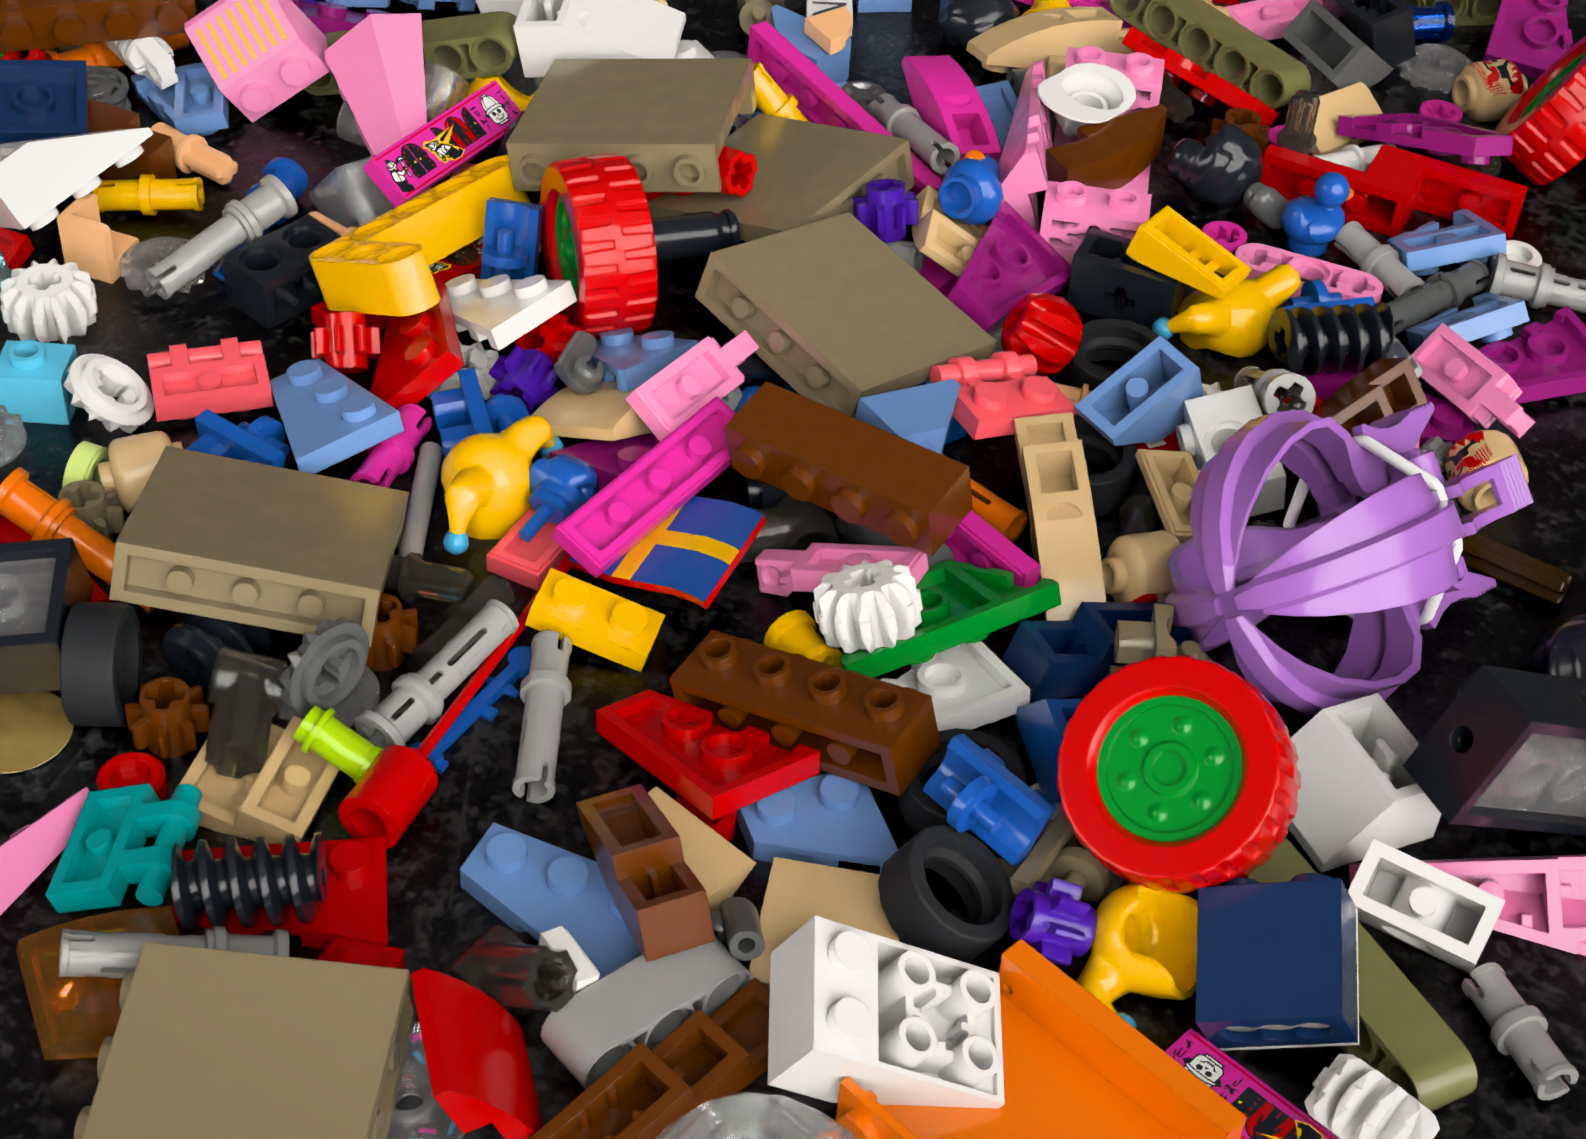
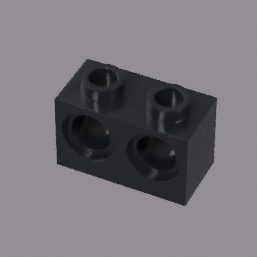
M308 214L223 256L222 261L228 302L269 330L324 301L309 260V255L322 246L338 239L341 235Z

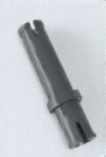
M1474 259L1467 261L1450 272L1443 273V271H1439L1428 277L1425 282L1426 284L1387 303L1391 308L1394 318V335L1438 312L1441 313L1450 308H1458L1467 297L1487 289L1490 279H1484L1476 283L1477 280L1490 275L1486 265Z

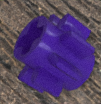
M877 179L870 181L865 185L866 196L853 197L854 217L883 242L902 240L906 237V225L919 224L918 199L914 198L913 191L905 192V183L901 180Z
M515 346L508 357L500 355L488 373L497 380L489 391L490 395L504 394L520 398L525 403L529 415H532L547 399L560 391L553 385L558 378L554 372L553 362L546 354L535 349L522 350L519 346Z
M1051 877L1048 883L1037 880L1034 884V890L1025 888L1015 898L1009 915V933L1016 941L1024 940L1055 966L1056 964L1069 966L1072 956L1082 957L1091 947L1096 934V912L1090 904L1079 901L1083 886L1055 877Z

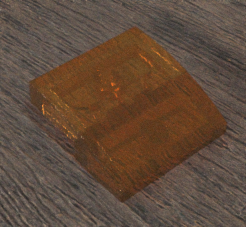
M171 906L145 907L93 915L65 922L19 939L16 953L44 1060L98 1057L104 1039L107 1036H114L121 1015L119 997L123 979L90 976L58 977L62 929L86 930L89 932L180 935Z

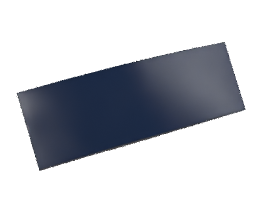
M1081 602L1072 621H1021L1002 659L1030 688V700L1067 698L1088 694L1095 688L1097 683L1107 676L1109 665H1127L1125 663H1114V639L1117 621L1151 622L1154 603H1165ZM1172 623L1170 636L1176 641V646H1181L1184 641H1193L1186 627L1173 626Z

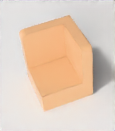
M88 193L82 198L76 199L56 217L64 263H76L79 271L88 272L90 278L113 284L141 256L139 238L110 230L108 225L101 223L96 194Z

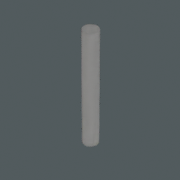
M435 442L423 443L419 451L395 567L397 573L404 577H415L420 572L443 455L442 447Z

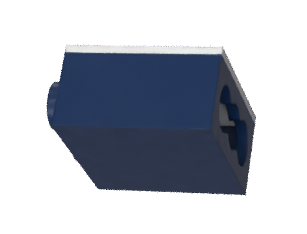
M1303 873L1294 876L1288 882L1261 883L1249 878H1235L1222 883L1221 886L1198 888L1196 1024L1209 1042L1221 1051L1360 1045L1358 912L1341 878H1331L1320 873Z

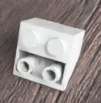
M1379 693L1322 709L1291 737L1298 754L1297 769L1301 774V788L1297 793V811L1295 817L1291 819L1288 829L1321 873L1363 860L1373 838L1398 849L1434 837L1441 813L1402 766L1417 748L1418 741Z

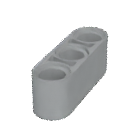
M716 936L713 942L646 962L643 955H640L559 1004L546 1018L540 1035L545 1045L586 1090L641 1041L652 1050L698 1009H701L708 1017L713 1015L753 980L752 973L731 954L729 949Z

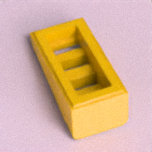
M1166 206L1139 226L1125 253L1142 265L1218 299L1223 298L1246 279L1252 270L1248 265L1169 206ZM1214 272H1218V273L1224 275V277L1221 278L1220 276H1218V275H1217L1216 273H1214Z

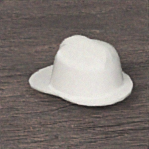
M1080 63L1043 80L1037 87V95L1043 104L1054 111L1055 118L1062 127L1064 135L1074 138L1077 136L1078 127L1091 123L1106 122L1126 112L1136 100V89L1131 80L1116 69L1102 64Z

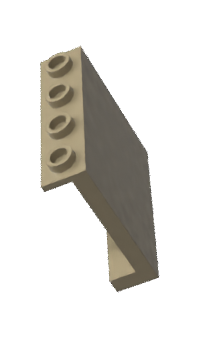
M752 58L555 59L506 142L514 191H541L545 169L554 161L586 155L616 153L625 156L631 161L638 173L644 192H721L719 155L737 114H753L757 106Z
M759 113L730 134L724 144L726 147L752 153L755 157L758 169L754 175L753 188L745 196L740 198L720 192H696L681 196L669 192L648 201L651 219L708 211L717 214L723 209H730L737 216L740 227V240L744 241L755 240L847 212L854 216L853 197L866 196L865 185L870 181L877 179L901 180L905 183V192L915 186L909 139Z
M849 212L711 252L695 294V298L736 336L746 330L760 347L755 353L801 396L853 418L856 415L859 398L910 388L929 381L931 367L947 364L948 360L953 357L971 356L974 360L990 359L997 344L993 337Z
M166 446L116 540L109 599L302 635L303 633L314 634L318 624L324 618L335 621L345 616L363 627L368 635L369 647H371L383 588L395 548L399 549L409 492Z
M144 941L136 969H129L122 980L119 997L121 1015L114 1036H107L101 1045L97 1061L99 1083L92 1105L83 1107L79 1113L74 1130V1139H387L417 1017L416 1002L408 969Z

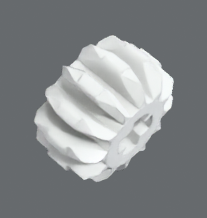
M55 258L47 264H38L32 261L31 266L27 269H12L11 278L1 282L0 308L3 321L7 324L9 332L18 334L20 341L38 340L39 342L49 343L50 341L58 340L66 344L69 336L81 337L86 335L87 326L96 322L98 307L94 283L91 281L89 273L79 271L77 264L74 262L59 265Z
M864 559L858 565L850 566L844 564L841 566L840 572L824 575L821 584L813 590L815 599L813 610L816 623H819L820 632L824 635L827 646L842 647L844 653L851 654L862 649L868 650L871 654L876 648L880 647L892 649L896 645V640H907L914 636L915 627L922 623L921 610H923L920 589L916 587L915 578L911 576L908 566L893 565L891 560L884 559L877 563H868Z
M1338 1054L1329 1068L1324 1067L1312 1083L1314 1088L1304 1101L1309 1116L1339 1139H1434L1440 1130L1436 1116L1431 1110L1377 1069H1374L1353 1054Z

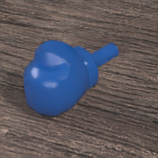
M559 454L551 459L541 458L533 463L529 469L530 491L532 493L529 496V503L535 513L518 531L520 538L530 542L547 521L553 524H560L595 495L598 486V475L595 469L586 462L566 454Z

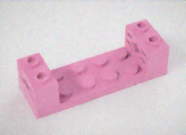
M1094 46L1068 47L1065 69L1080 63H1096L1116 69L1131 80L1136 89V100L1122 115L1159 105L1165 59L1153 58L1146 53L1140 52L1129 55L1105 52ZM1057 122L1053 147L1075 142L1077 136L1070 138L1064 135L1062 127ZM1150 165L1134 180L1117 189L1085 186L1077 181H1048L1040 235L1071 266L1076 250L1091 227L1133 239L1139 226L1150 218L1152 194H1148Z

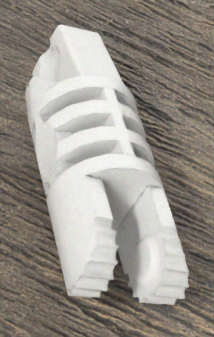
M160 36L103 42L135 74L146 76L162 90L178 82V75L175 73V64L172 59L174 57L173 50Z

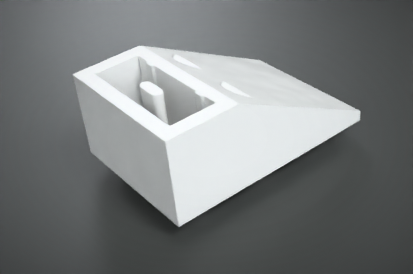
M523 0L513 28L524 77L544 78L555 59H674L686 22V15L684 12L655 0Z
M149 127L116 129L0 144V227L18 230L30 227L32 231L44 227L59 215L60 212L56 206L70 195H73L75 199L82 198L102 183L98 175L112 164H115L117 168H121L144 152L140 144L153 135Z
M815 915L771 952L767 1085L827 1102L838 1103L840 1082L848 1076L865 1092L871 1090L877 1096V1102L880 1105L999 1109L1005 1105L999 973Z

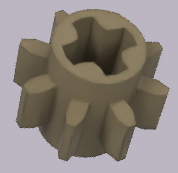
M80 480L66 485L58 494V500L67 498L74 503V508L77 509L76 517L111 541L114 540L113 533H120L125 525L123 508L120 506L116 490L105 493V489L101 484L91 480Z

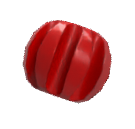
M1045 292L1030 293L1019 300L1007 315L1002 327L1001 347L1003 351H1014L1017 355H1034L1037 361V372L1035 375H1053L1068 365L1075 356L1082 340L1083 323L1075 307L1064 298Z

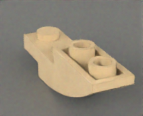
M1084 6L1054 8L1008 20L969 40L966 51L982 62V68L998 73H1007L1009 67L1029 68L1033 62L1043 60L1047 74L1049 55L1066 57L1068 47L1094 46L1105 52L1128 55L1135 53L1122 44L1130 29L1121 28L1123 20L1102 7Z
M1072 412L1014 418V437L1030 519L1032 552L1034 560L1041 565L1039 582L1043 578L1053 579L1059 583L1062 605L1044 611L1045 621H1072L1081 602H1106L1096 519L1082 439L1078 440Z

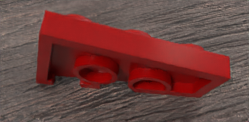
M1132 26L1122 41V44L1134 52L1146 53L1153 58L1165 59L1163 81L1175 88L1179 86L1181 81L1190 85L1192 88L1188 95L1210 108H1213L1218 101L1228 107L1226 112L1234 108L1249 109L1260 115L1262 119L1261 125H1269L1270 128L1279 115L1278 112L1259 99L1208 70L1207 72L1203 71L1204 69L1169 47L1167 49Z
M433 272L432 275L441 300L423 312L401 317L389 316L381 354L379 355L370 392L397 410L404 404L411 403L416 405L464 366L448 289Z
M650 689L596 710L598 734L713 821L733 814L738 809L820 774V751L802 744L794 748L793 752L770 744L769 732L752 726L746 727L741 732L713 724V712Z
M386 837L324 841L327 867V897L325 905L320 903L316 918L312 924L301 923L292 904L285 924L283 926H274L271 924L263 906L258 923L254 928L243 927L234 909L230 923L226 927L227 932L261 935L266 931L274 932L276 928L287 929L289 935L301 937L302 946L325 950L336 937L389 946ZM297 842L301 853L309 852L311 842ZM283 843L268 844L271 854L280 855ZM254 845L239 846L243 857H251ZM225 847L210 848L214 859L222 858ZM196 849L182 850L184 860H193ZM172 899V906H173V912H174L175 922L179 923L178 918H177V915H176V912H175V909H174L173 899ZM205 912L200 927L212 929L213 927Z

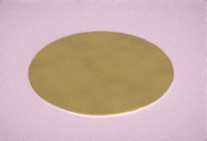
M48 691L0 695V774L17 773L38 767L51 760L66 746L72 735L74 725L66 717L61 698Z

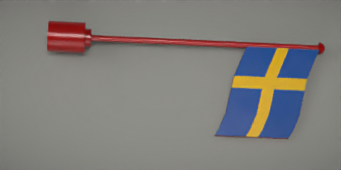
M694 496L598 578L613 584L675 595L696 603L707 610L765 525V517L754 509L734 502ZM568 552L555 568V570L565 574L571 567L590 574ZM539 590L517 617L519 622L517 630L512 635H509L485 659L417 749L402 745L385 747L341 802L338 809L339 818L344 828L355 839L386 837L387 849L396 845L438 787V776L428 758L429 754L527 625L525 623L529 610Z

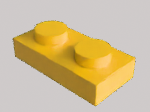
M550 568L529 610L525 625L539 631L552 630L559 632L560 640L565 635L571 640L573 645L641 673L665 615Z

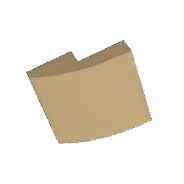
M928 185L915 197L919 203V224L912 225L914 244L920 252L959 277L988 226L986 224L968 225L948 216L940 206L939 192Z
M616 376L614 381H602L601 387L597 391L587 395L576 394L568 387H565L547 399L532 414L545 417L551 426L553 436L616 441L651 433V430L626 401V398L637 388L629 392L618 390Z
M228 704L179 785H194L202 792V799L198 807L202 816L199 826L255 841L257 836L264 835L267 843L280 844L283 843L286 834L292 833L296 842L302 841L340 770L311 750L306 755L300 751L302 744L293 739V735L303 719L293 715L286 729H283Z
M774 857L760 914L765 947L760 956L751 960L749 971L752 973L753 979L756 977L770 989L771 952L815 915L900 942V937L892 929L881 906L878 888L880 874Z

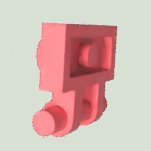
M237 337L220 339L221 345L187 349L186 343L169 345V351L147 354L157 422L192 419L199 416L206 409L215 414L273 407L271 385L261 340L238 342Z
M1014 351L995 352L990 359L974 360L971 356L953 357L948 360L947 364L934 365L930 369L929 377L931 383L955 379L961 384L953 416L973 440L1013 435L1014 418L1072 412L1074 417L1075 414L1074 405L1047 376H1034L1037 372V361L1032 354L1017 355Z

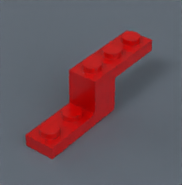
M1270 144L1263 155L1264 170L1260 181L1266 186L1273 187L1286 199L1290 200L1306 194L1315 197L1314 186L1320 176L1327 172L1340 173L1346 177L1350 188L1354 191L1353 197L1340 205L1345 212V223L1358 221L1364 229L1390 237L1401 234L1414 209L1453 221V212L1467 208L1505 232L1506 237L1511 238L1517 227L1528 186L1386 144H1382L1366 172Z

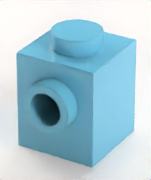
M6 340L0 354V421L58 425L70 424L76 407L71 404L73 394L68 392L63 384L68 376L67 369L78 358L75 344L44 343L35 340Z

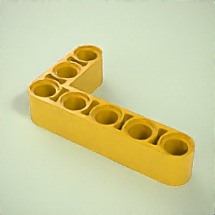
M508 155L497 156L480 162L312 252L309 255V260L328 310L401 317L423 312L436 305L441 298L429 266L484 236L487 200L490 197L531 204L527 191H514Z

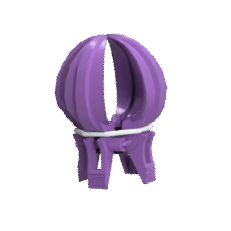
M1432 402L1387 415L1371 422L1370 425L1362 424L1352 427L1354 437L1332 417L1321 418L1303 409L1273 412L1251 419L1224 442L1220 451L1202 466L1191 492L1190 525L1193 537L1176 547L1167 562L1174 591L1165 598V604L1174 605L1173 626L1186 627L1193 641L1200 646L1201 651H1210L1231 641L1236 662L1245 679L1255 686L1269 701L1292 707L1303 714L1315 716L1322 709L1379 693L1385 701L1401 684L1406 683L1421 669L1423 638L1420 628L1424 631L1436 628L1443 612L1451 603L1476 598L1497 586L1494 578L1468 572L1465 560L1461 556L1463 550L1462 539L1477 533L1485 525L1534 502L1517 454H1514L1452 479L1444 480L1434 450L1423 452L1421 449L1414 448L1434 412L1435 407ZM1280 461L1300 478L1283 521V527H1246L1250 512L1269 473ZM1489 480L1497 503L1462 516L1456 497L1464 495L1469 489ZM1310 488L1320 516L1295 525ZM1270 615H1347L1353 619L1347 651L1334 674L1308 665L1275 644L1256 625Z

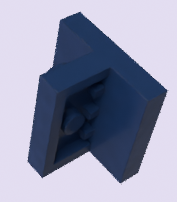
M0 60V144L88 133L86 60Z

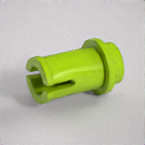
M315 705L297 728L293 739L302 744L300 749L302 753L306 755L310 750L353 778V781L357 783L383 749L375 746L334 718L336 710L330 707L327 711H324Z

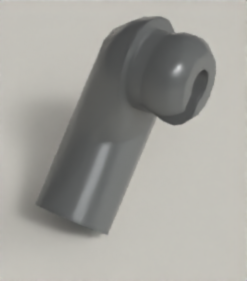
M1255 182L1245 190L1243 202L1263 224L1271 229L1278 230L1282 229L1281 213L1284 210L1285 204L1296 198L1288 200L1273 187L1266 186L1261 182ZM1306 194V195H1302V196H1299V197H1296V198L1311 197V196H1309V195Z
M576 331L571 335L554 365L555 374L572 392L580 395H587L597 391L601 387L602 378L605 373L604 366L600 360L596 367L589 363L597 349V341L594 336L586 331Z
M730 897L720 903V911L710 910L714 935L730 950L736 959L749 961L762 954L765 942L757 908L751 901L743 897Z

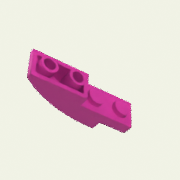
M949 55L904 56L901 61L913 107L918 111L921 119L959 148L960 160L964 158L968 151L978 150L984 155L991 156L997 162L1002 150L994 126L976 87L962 67ZM944 163V165L947 166L949 169L950 165L948 163Z

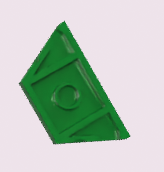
M946 560L930 566L916 586L917 589H920L923 610H921L922 623L915 627V635L907 640H896V645L892 649L880 647L876 648L871 654L868 650L862 649L851 654L844 653L841 656L842 669L856 671L862 675L875 678L906 665H918L928 662L936 653L962 643L969 644L982 641L988 637L990 632L1062 605L1059 583L1053 579L1043 578L1036 585L1026 588L1014 585L1013 572L996 568H978L973 564L954 560Z

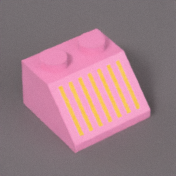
M218 0L184 23V30L220 92L252 123L331 71L325 65V50L328 49L326 36L291 0Z

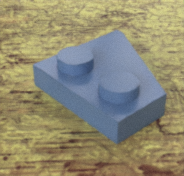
M203 62L175 67L178 82L163 90L144 75L137 74L131 76L137 97L165 124L188 136L190 134L207 136L220 129L229 128V99L220 92Z
M1467 208L1453 212L1454 224L1449 227L1439 229V222L1431 221L1419 226L1414 231L1405 232L1388 239V244L1399 253V261L1416 276L1434 274L1439 271V266L1453 263L1463 265L1467 261L1474 259L1485 263L1488 261V256L1497 255L1498 252L1507 253L1506 233Z
M1487 292L1472 298L1474 307L1459 312L1458 308H1450L1429 320L1406 329L1405 334L1411 351H1415L1442 322L1467 342L1480 338L1482 343L1507 338L1513 334L1512 327L1530 321L1525 301Z
M632 328L600 333V340L597 341V349L589 363L596 367L600 360L605 370L602 381H614L616 376L617 389L622 392H629L641 386L698 344V340L674 338V333L667 330L649 332L643 335H633Z
M830 773L813 776L736 811V821L753 860L773 863L774 857L832 867H839V861L880 866V874L883 863L898 850L869 787Z

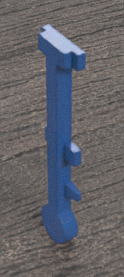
M520 646L511 650L507 658L508 666L496 677L488 676L485 680L487 686L475 698L473 697L429 754L428 758L436 772L442 774L449 766L442 753L479 717L491 722L498 715V710L491 706L502 695L514 698L520 695V692L513 684L519 678H525L529 674L532 654L531 647ZM417 741L415 744L413 743L409 747L417 749L420 746L421 742Z

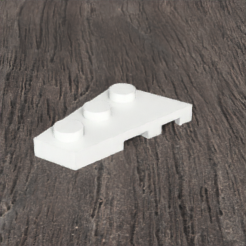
M465 274L445 283L449 293L457 332L469 330L471 338L478 342L488 338L490 346L498 351L577 301L570 280H546L544 275H534L519 280L510 279L507 274L493 276L488 279H476L474 274Z
M982 641L969 644L962 643L936 653L928 662L911 665V670L898 679H881V681L901 687L913 688L921 693L931 695L938 731L955 728L972 730L1014 715L1017 708L1030 704V688Z

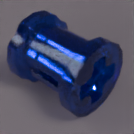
M1437 1L1433 6L1415 7L1413 4H1408L1413 10L1415 41L1416 39L1434 38L1438 42H1447L1451 39L1455 29V14L1449 1Z

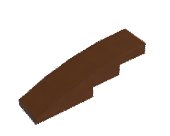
M755 977L710 1017L701 1009H698L654 1049L650 1050L641 1041L529 1139L677 1138L735 1096L768 1069L770 989Z

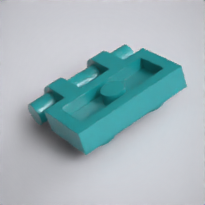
M150 783L90 791L45 894L57 913L121 906L129 884L139 883L135 896L140 903L147 906L161 905L167 890L171 888V863L174 844L177 841L182 852L185 842L191 841L195 837L202 816L198 807L202 799V792L194 785L181 784L176 787L171 800L161 801ZM157 836L154 846L144 847L147 837Z

